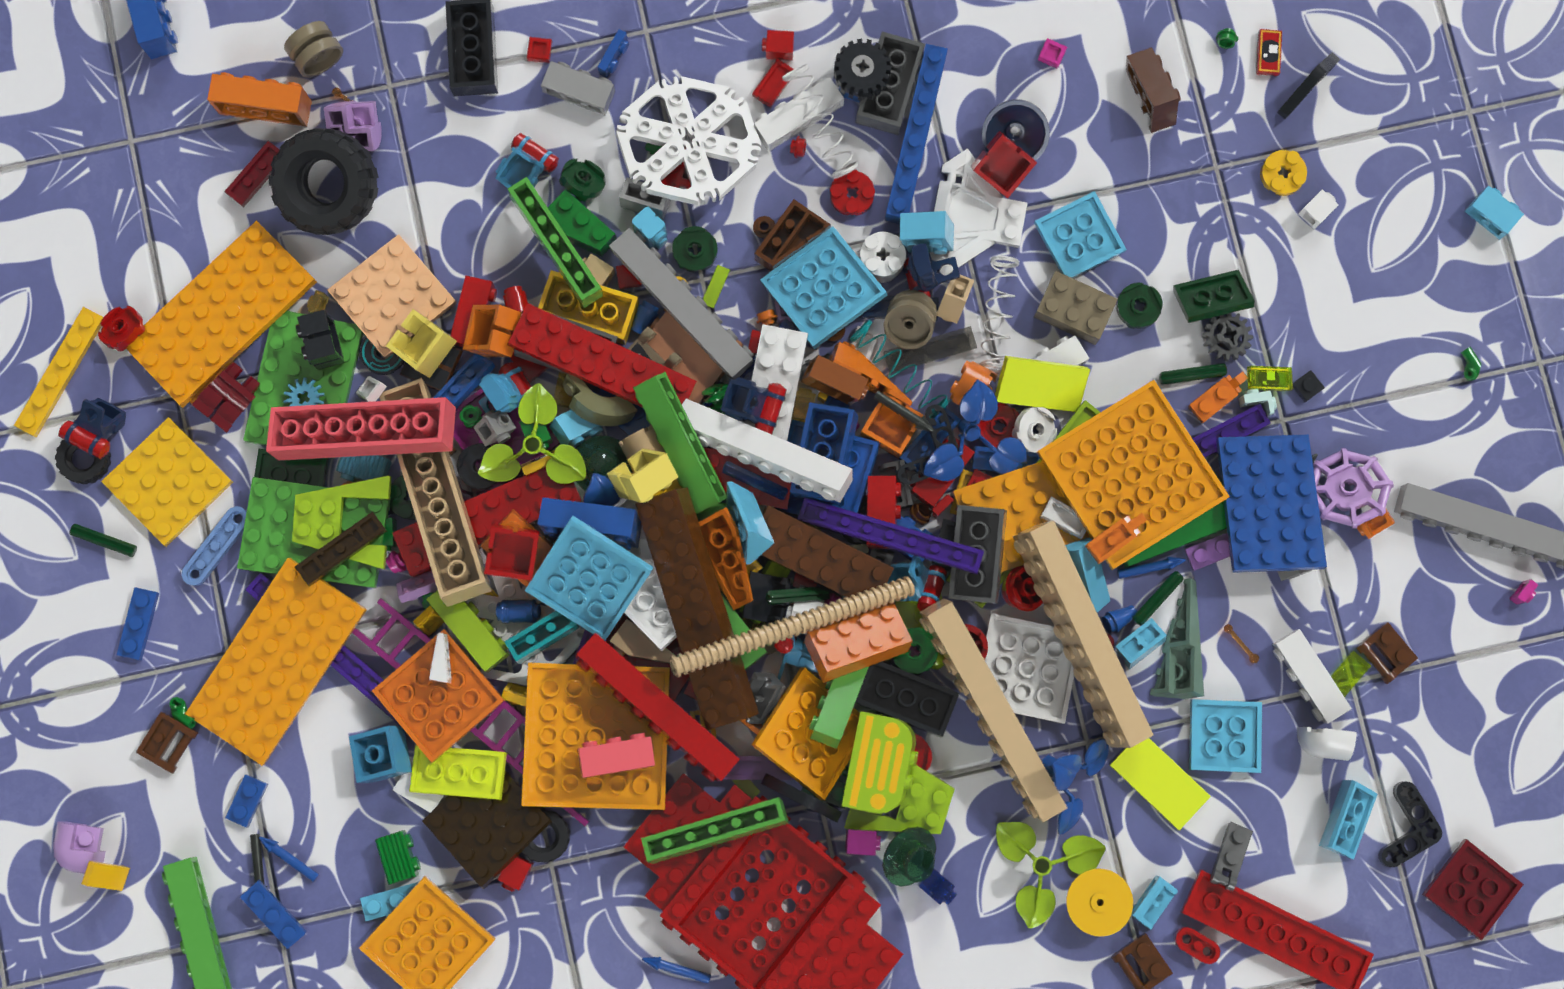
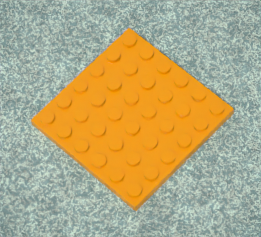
M1155 380L1147 383L1037 451L1040 459L1092 540L1123 517L1129 516L1132 520L1142 513L1147 519L1146 522L1137 527L1140 533L1136 538L1105 560L1111 570L1230 497Z
M528 663L522 806L665 810L667 743L665 741L667 737L662 733L659 735L655 734L648 727L649 722L644 717L638 719L630 712L632 707L627 702L621 704L612 696L614 691L608 686L605 688L600 686L594 680L596 675L590 670L586 673L577 664ZM634 666L669 697L670 668ZM645 733V737H651L655 766L582 778L578 749L582 748L583 743L597 741V745L606 744V739L621 737V741L629 740L630 735Z

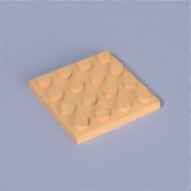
M399 234L327 289L328 293L385 360L394 353L386 345L397 330L411 338L414 337L413 333L401 326L412 309L434 322L457 304L456 300Z

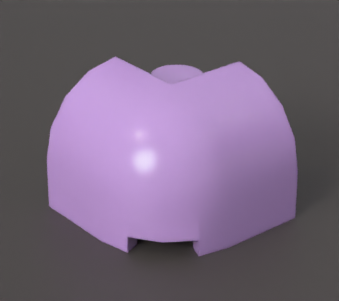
M346 101L324 107L326 129L342 131L354 137L368 151H374L379 147L382 130L381 122H378L376 101Z
M57 822L53 849L54 857L59 865L68 871L85 874L89 861L104 863L106 851H100L104 828L72 822Z

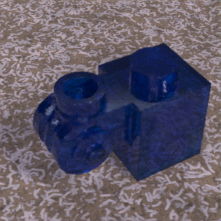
M933 867L929 869L917 884L919 888L939 905L942 902L949 905L957 895L953 890L955 886Z

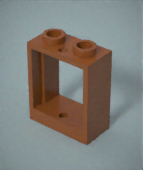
M817 355L809 362L801 379V383L849 406L859 402L860 399H864L869 388L866 386L867 378L820 355Z

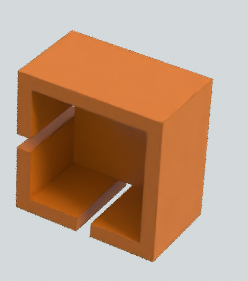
M500 304L473 305L463 350L484 357H512L514 348L508 346V342L521 318L522 312Z
M884 392L886 396L902 405L901 401ZM878 402L861 430L860 436L879 442L881 449L899 459L917 429H915V424ZM908 405L905 406V408L915 413L919 417H923V414H921L920 412L914 410Z

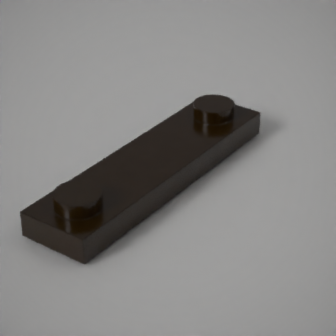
M372 511L297 564L295 568L310 587L386 533L387 530Z

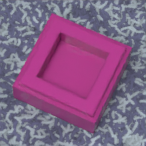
M1047 38L1037 60L1058 69L1067 47Z

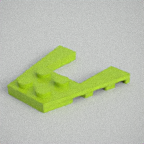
M384 476L295 495L292 541L319 550L341 534L344 498L390 500L392 477ZM367 545L349 559L385 570L387 546Z
M916 764V766L911 767L910 775H914L912 788L907 790L906 796L900 804L896 819L883 814L850 808L844 828L941 834L955 788Z

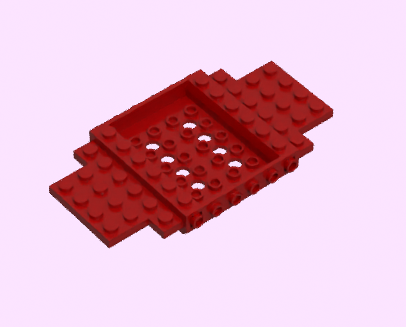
M683 773L665 795V810H653L623 846L659 876V879L646 893L645 897L662 910V913L659 915L663 918L661 923L671 931L675 928L680 932L679 938L690 946L693 943L699 948L697 953L705 960L709 961L711 958L718 964L716 969L726 977L728 974L736 979L734 983L740 989H877L904 955L867 924L881 904L864 891L866 886L862 882L865 879L855 870L852 873L848 872L844 868L846 863L836 855L834 858H831L825 852L828 848L818 840L815 843L807 838L809 833L800 825L795 828L788 823L654 864L647 862L641 838L768 801L763 795L760 798L755 796L752 799L735 784L719 803ZM764 850H770L774 854V859L769 864H765L760 860V854ZM753 868L758 871L759 878L756 882L746 880L745 873L748 869ZM801 880H806L810 883V891L806 894H801L797 891V883ZM735 887H740L744 891V897L740 901H734L730 896L731 890ZM785 899L794 900L796 907L793 912L787 913L782 909V902ZM719 906H726L729 909V916L724 920L716 917L715 911ZM772 917L778 918L781 922V927L777 931H771L767 927V921ZM756 936H762L766 940V946L762 950H756L752 946V940Z

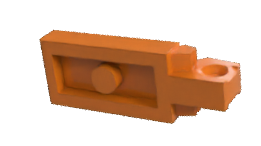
M1243 371L1233 379L1228 375L1198 397L1188 407L1203 424L1239 395L1242 391L1239 385L1245 382L1248 377Z
M1142 513L1132 520L1129 516L1123 517L1087 543L1085 547L1096 562L1100 564L1136 538L1140 533L1137 527L1146 522L1147 519Z

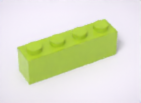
M438 590L426 599L485 672H490L509 656V653L506 651L508 647L501 637L496 639L492 634L494 628L486 619L482 621L477 614L480 611L472 601L469 603L463 601L447 607L440 599Z

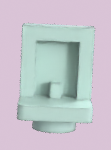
M1247 390L1239 398L1240 408L1263 404V410L1267 417L1275 413L1274 410L1277 408L1276 399L1274 396L1272 397L1271 391Z

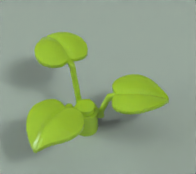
M537 383L529 388L519 403L518 414L521 421L526 424L534 423L531 435L527 436L523 441V448L514 455L512 448L508 445L495 444L485 452L478 470V474L481 477L495 482L512 480L521 470V465L516 460L524 452L529 454L542 452L551 457L546 463V471L553 481L567 484L586 478V465L577 449L570 445L561 444L557 446L553 454L543 448V441L540 437L536 436L538 423L543 425L549 424L556 417L558 410L554 397L542 384Z
M999 822L997 824L996 838L1001 853L1013 862L1022 861L1027 854L1033 860L1034 872L1038 874L1037 888L1031 885L1025 886L1016 896L1018 913L1030 929L1043 924L1055 909L1056 899L1054 893L1049 889H1042L1043 876L1051 872L1052 865L1068 860L1069 869L1080 875L1085 871L1095 869L1106 850V847L1100 841L1092 837L1077 835L1070 837L1064 842L1063 851L1066 855L1065 857L1050 861L1049 858L1044 856L1035 857L1029 851L1036 844L1035 832L1029 825L1022 822Z

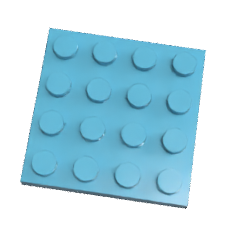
M833 226L760 279L761 283L800 332L808 333L807 341L813 349L820 346L887 296L885 289Z
M572 516L525 591L590 633L598 634L605 641L654 567Z

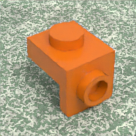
M1385 508L1386 513L1383 516H1377L1357 526V529L1362 536L1366 535L1370 539L1393 525L1395 521Z

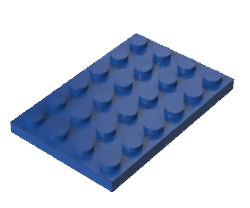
M1309 434L1218 437L1216 445L1221 484L1230 496L1224 500L1232 573L1325 569L1327 562Z

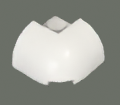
M1311 727L1297 728L1298 742L1308 755L1316 758L1344 761L1351 759L1355 748L1357 732L1327 728L1317 730L1311 729Z

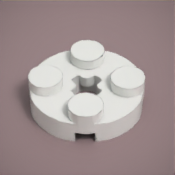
M1026 407L1015 421L1012 437L1020 440L1027 452L1037 453L1038 450L1050 444L1056 438L1055 417L1046 408ZM1037 424L1039 432L1038 434H1033V426Z

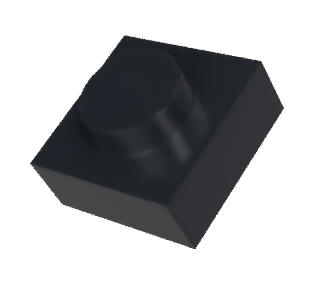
M1311 370L1291 384L1304 402H1307L1325 388Z

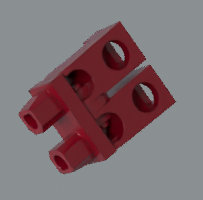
M234 361L224 369L220 368L189 401L192 406L207 418L209 417L212 422L226 433L232 427L234 421L256 397L254 393L260 385L251 375L242 384L238 382L236 378L243 369Z

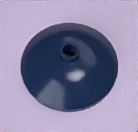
M1019 99L1008 100L994 107L985 118L982 127V141L986 152L989 151L986 146L1000 131L1013 141L1017 147L1019 146L1034 158L1035 161L1045 151L1050 137L1049 124L1041 109L1031 102ZM1018 127L1019 131L1013 134L1011 133V128Z

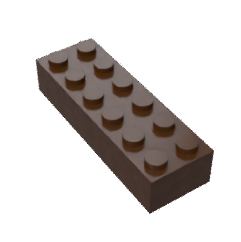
M769 505L765 506L762 512L774 544L760 556L843 597L849 598L852 594L856 596L858 592L863 594L864 590L869 591L873 587L876 589L879 585L883 587V584L888 582L894 570L893 567Z

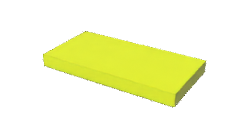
M1005 356L995 396L997 402L1076 412L1082 402L1090 369L1084 366Z
M1150 738L1131 748H1124L1109 765L1179 831L1211 797Z
M415 745L409 792L502 800L507 753L450 748L435 762L431 763L420 748Z

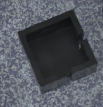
M325 310L297 317L299 324L296 325L298 337L303 338L304 346L301 347L304 359L309 361L310 365H314L317 370L345 363L334 319Z

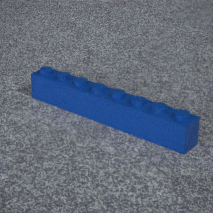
M926 44L884 221L900 224V213L910 212L948 48Z

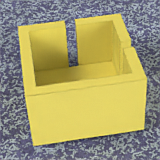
M412 309L401 326L413 333L414 337L411 338L397 330L386 347L415 370L430 378L457 341L428 318Z
M644 448L627 459L634 474L630 473L625 462L607 473L620 498L640 503L650 501L655 493L670 487L672 481L678 478L666 453Z

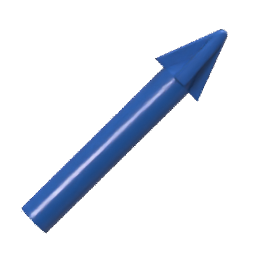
M1168 557L1161 561L1119 569L1117 574L1118 578L1121 579L1167 568L1171 570L1185 562L1186 559Z
M259 837L268 853H274L312 882L319 876L317 872L279 846V842Z
M661 957L642 958L645 963L657 971L661 969L709 984L711 974L662 960Z

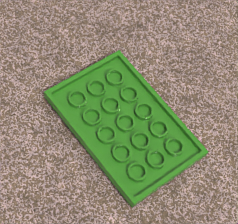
M286 311L270 326L257 379L260 385L254 393L256 397L251 404L243 441L267 446L271 407L290 406V403H283L284 400L289 399V396L284 395V392L291 393L292 390L288 385L296 387L295 379H298L300 384H302L303 378H307V384L313 379L315 380L313 387L321 385L322 388L318 390V393H324L325 396L319 397V400L324 401V404L348 403L363 337L362 331L356 324L334 320L345 363L317 370L314 365H310L309 361L305 360L302 354L303 338L298 337L296 325L299 324L297 317L306 314ZM308 392L298 395L300 404L310 400L307 397Z
M253 477L237 569L277 574L287 558L300 563L316 552L318 549L292 541L295 495L328 487ZM344 498L341 533L372 511L385 528L390 500ZM384 534L369 545H382ZM348 559L321 579L327 582L376 588L379 568Z

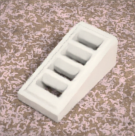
M438 633L429 678L434 681L451 683L447 634Z

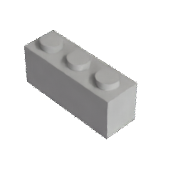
M551 61L541 84L543 93L605 116L615 94L614 84L609 79L604 77L595 78L589 72L582 69L576 71L564 62L555 63Z

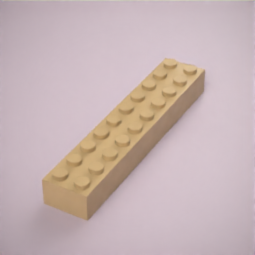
M420 378L386 390L379 398L380 401L431 398L427 385ZM449 452L397 454L440 599L449 607L492 591L488 576L484 574L485 566Z
M1054 520L1034 525L1012 536L1015 541L1014 547L1021 554L1025 562V571L1032 577L1034 590L1044 603V612L1052 620L1054 633L1064 646V655L1072 663L1074 668L1073 674L1084 689V698L1092 706L1094 711L1093 717L1100 724L1106 743L1111 748H1131L1153 736L1152 730Z
M943 598L920 611L919 613L922 618L919 621L926 632L928 631L932 634L933 639L931 642L934 648L945 657L942 660L944 666L949 673L951 672L957 678L954 680L957 689L964 696H967L968 700L965 703L971 713L979 717L980 720L976 722L983 734L985 733L990 737L991 740L988 741V744L992 751L1002 758V761L999 763L1004 772L1013 778L1011 785L1014 790L1025 799L1022 804L1027 813L1031 814L1034 819L1038 818L1045 822L1067 809L1065 802L1055 788L1052 779L953 603Z

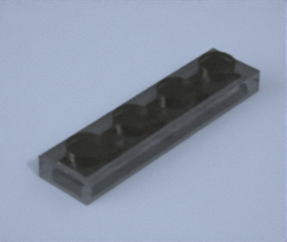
M970 326L932 337L926 345L917 349L897 347L884 351L883 354L886 355L896 349L902 351L900 360L892 372L895 373L908 365L915 364L920 366L975 350L977 345ZM900 351L885 357L889 372L897 361Z

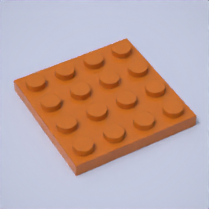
M443 629L440 633L447 634L451 683L434 681L429 678L436 635L372 690L431 763L435 762L505 701L446 629Z

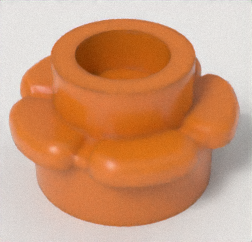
M774 309L756 314L758 319L756 323L773 325L775 324L774 319H777L778 315H775Z

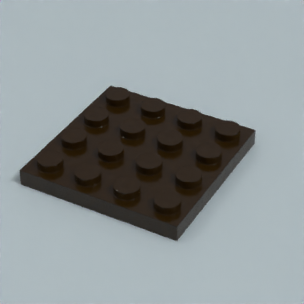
M505 770L502 800L447 796L422 822L475 882L485 889L552 820L540 807L522 806V787Z

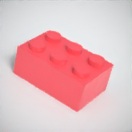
M645 733L630 735L629 740L621 741V737L609 738L605 740L606 744L597 745V741L585 742L582 744V748L578 749L582 778L655 766L651 737H645Z

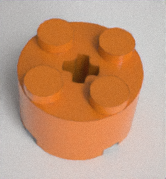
M966 361L961 369L962 376L960 381L955 380L950 389V393H952L950 399H952L953 403L960 405L961 399L974 385L976 380L982 381L992 390L993 388L990 383L991 381L996 382L998 373L974 361Z

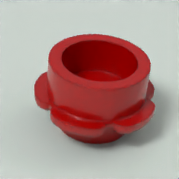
M797 136L796 140L792 139L790 153H794L795 158L798 156L804 157L807 140L800 138V136Z

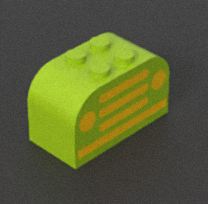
M860 711L842 801L843 807L882 814L897 808L903 802L907 790H910L913 784L914 775H910L911 767L916 766L918 752L915 751L916 737L908 723L897 718Z

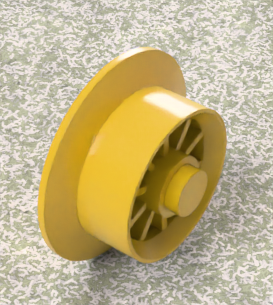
M1091 869L1080 874L1072 882L1067 893L1066 905L1071 920L1080 930L1093 936H1108L1121 930L1130 919L1133 910V897L1128 884L1121 876L1107 869Z

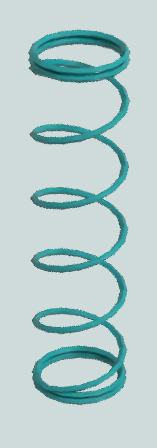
M871 320L866 321L850 338L851 343L855 342L863 334L857 344V348H861L876 338L884 336V341L873 358L872 363H877L886 356L900 351L897 361L888 374V379L909 367L915 366L914 373L903 390L904 394L920 384L930 381V386L918 405V409L942 396H945V398L937 405L945 408L949 404V397L942 394L922 405L932 387V380L930 379L921 381L906 390L915 376L917 365H908L891 375L902 354L900 349L893 350L875 361L885 344L886 334H880L860 345L872 324ZM932 409L929 418H935L940 411L936 412L935 409Z

